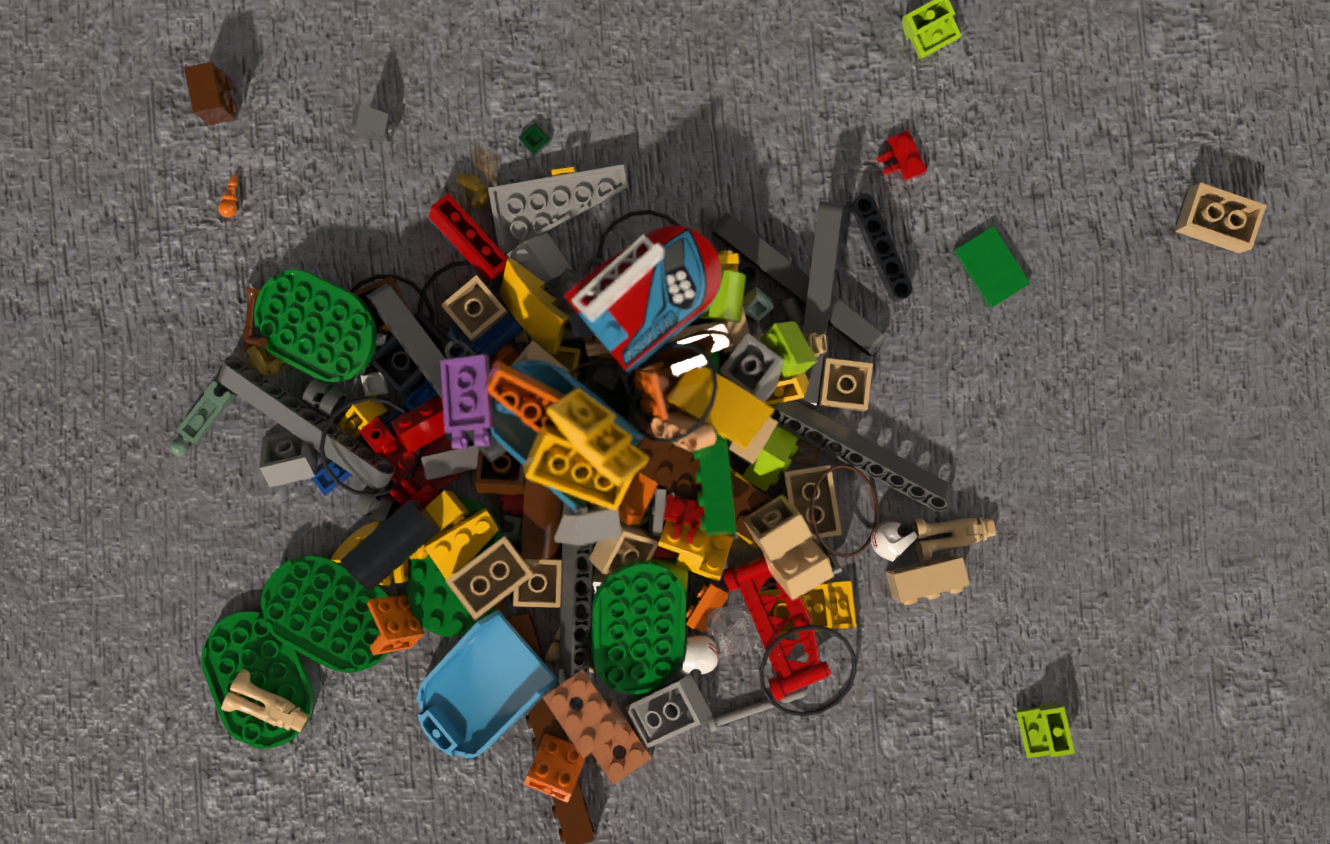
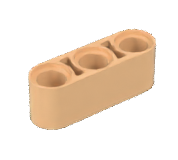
M673 411L666 413L668 418L666 420L653 418L651 426L653 433L657 437L671 438L685 433L699 420ZM703 422L688 437L671 443L689 451H696L713 445L716 441V434L712 426Z

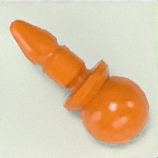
M235 174L230 178L226 195H222V201L218 205L219 213L227 218L233 217L237 213L236 203L238 198L235 195L238 181Z

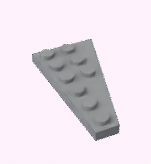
M624 164L489 187L488 191L499 249L504 254H507L523 242L550 231L626 190L628 184Z

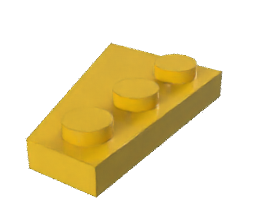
M484 508L425 543L424 547L445 579L448 580L476 556L499 528L488 510Z

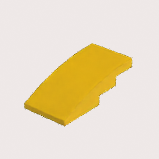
M512 258L507 259L499 295L523 329L553 355L559 351L569 316L555 307L557 299L543 290L545 282Z
M706 367L687 370L666 400L691 418L700 420L709 405L712 394L711 370ZM716 373L718 384L713 408L704 423L709 424L717 434L723 438L727 437L746 451L770 418L774 409Z
M576 388L548 407V414L567 439L599 472L618 487L647 464L649 457L630 444L633 436L614 423L616 415L581 389Z
M852 580L822 583L801 595L813 625L832 629L857 627ZM780 589L761 590L758 594L777 597L780 595ZM779 599L768 615L788 618L790 612L785 608V601ZM792 621L786 622L777 636H781L795 628V624Z

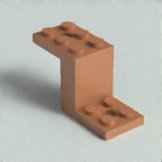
M584 669L542 697L582 757L585 758L592 753L613 785L652 759L651 754L645 748L643 742L615 701L612 699L606 703ZM580 697L583 700V707L573 709L570 706V699ZM621 745L625 747L626 754L623 757L615 756L613 753L615 746Z

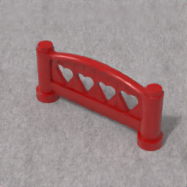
M765 556L734 569L729 567L723 570L722 574L730 592L740 588L765 650L777 639V635L786 622L792 621L795 627L813 625L802 597L799 596L792 600L777 580L776 587L780 589L779 596L758 594L767 579L774 578L768 569ZM782 599L785 601V608L790 612L788 618L768 615L777 600ZM815 629L799 631V638L797 640H781L768 657L776 676L769 678L768 683L776 701L786 698L788 693L828 678V675L832 674L828 662H822L819 658ZM797 643L804 645V652L808 655L806 662L786 659Z

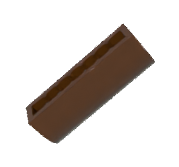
M526 477L524 481L522 558L535 560L558 558L562 556V543L555 542L554 537L563 518L564 501L546 485Z

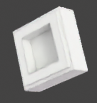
M379 371L361 375L365 397L372 393L375 396L390 393L387 379Z

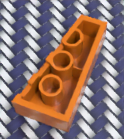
M496 361L485 380L486 391L510 411H513L526 425L531 426L536 432H540L543 424L559 429L548 414L547 409L566 395Z

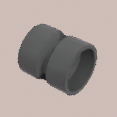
M314 378L306 388L302 401L313 408L319 407V412L330 418L334 411L343 406L347 393L336 386L331 388L330 383Z
M368 485L363 489L365 492H378ZM389 493L376 497L360 495L355 511L366 517L373 515V520L383 523L393 514L398 502Z

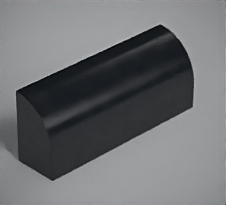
M409 499L343 557L340 562L356 582L368 590H373L435 536L441 528L420 500Z

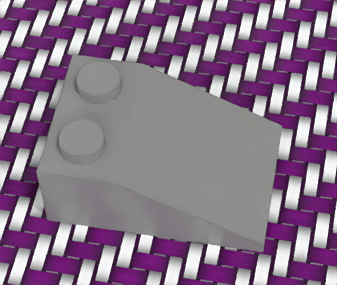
M691 673L625 706L646 749L702 724L712 715Z

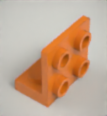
M657 362L634 370L636 375L634 383L642 397V400H640L642 411L647 416L660 420L668 419L666 411L675 408L674 405L666 400L671 389L668 378H664L661 372L664 362Z
M638 471L634 474L618 507L620 521L627 525L640 524L658 486L657 481L649 479Z
M407 595L370 599L367 602L381 633L370 646L373 655L410 649L425 634L419 621L411 612Z
M544 734L524 785L568 803L586 757H582L575 745L552 735Z

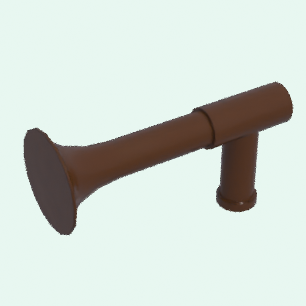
M241 287L246 291L248 298L242 351L252 352L253 345L262 348L268 345L267 338L254 337V309L261 289Z

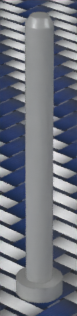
M804 688L786 694V698L776 701L774 697L772 699L779 705L805 697L806 691ZM764 700L714 718L711 715L707 720L711 732L717 731V726L775 706L770 704L768 700Z

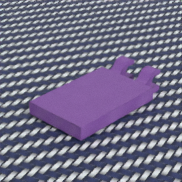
M477 355L440 360L445 432L452 433V448L467 449L468 439L465 431L474 430L475 446H490L491 439L487 429L494 428L492 395L486 391L485 380L490 373L489 356Z

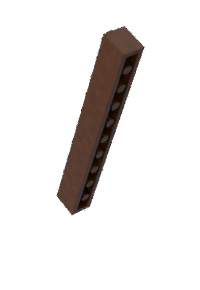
M531 610L507 617L506 620L546 665ZM542 698L525 716L528 728H532L535 737L532 738L535 751H538L544 734H549L569 742L567 733ZM578 777L568 803L552 796L555 804L552 805L555 820L559 819L561 828H558L561 842H566V844H585L594 841L596 836L581 781Z

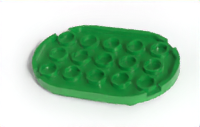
M286 270L277 276H272L263 285L257 296L254 309L255 327L259 328L261 337H265L268 340V345L265 348L278 359L319 380L327 382L352 379L360 374L371 361L377 341L376 324L370 309L356 294L314 273L304 270Z
M457 496L470 512L465 519H468L484 508L488 510V507L475 499ZM489 510L488 512L499 530L471 561L502 538L500 525ZM430 555L424 559H410L407 583L408 603L414 617L429 632L444 637L463 636L479 620L493 612L495 605L480 617L474 619L448 585L445 577Z
M302 556L289 560L278 567L267 580L262 592L261 609L268 630L283 644L331 670L343 673H355L371 668L388 654L373 655L370 646L377 639L376 637L381 633L367 602L370 599L390 597L378 585L373 590L364 588L352 578L344 566L321 556Z
M647 560L624 564L612 571L602 581L596 591L592 605V661L600 679L610 686L612 690L623 694H642L652 691L665 683L664 680L673 671L676 672L682 661L685 647L686 596L680 580L666 566Z
M261 611L238 612L218 622L209 632L205 646H203L201 663L205 679L223 725L236 740L251 745L253 748L270 749L286 744L300 734V732L292 728L288 731L284 727L273 726L239 710L227 712L221 708L225 697L231 691L230 687L242 669L250 672V682L287 699L295 705V709L300 707L301 712L309 715L303 727L304 729L312 714L314 694L299 652L283 644L271 634L265 624L263 612ZM240 694L241 697H244L257 705L265 706L262 702Z

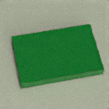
M994 226L953 251L990 309L1030 284Z

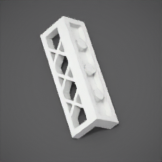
M644 235L641 236L572 299V303L593 323L664 258V249L658 243L654 246ZM644 244L649 251L641 258H636V250ZM621 263H633V266L623 275H618V266ZM604 279H615V282L605 291H600V282ZM586 295H597V298L587 307L580 302Z

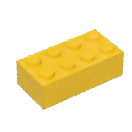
M546 424L542 425L524 464L526 478L617 511L634 476L632 475L618 487L599 472L574 447L561 430Z

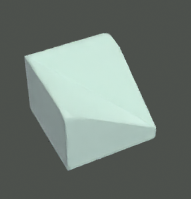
M756 286L743 298L744 312L757 322L774 308L772 299Z

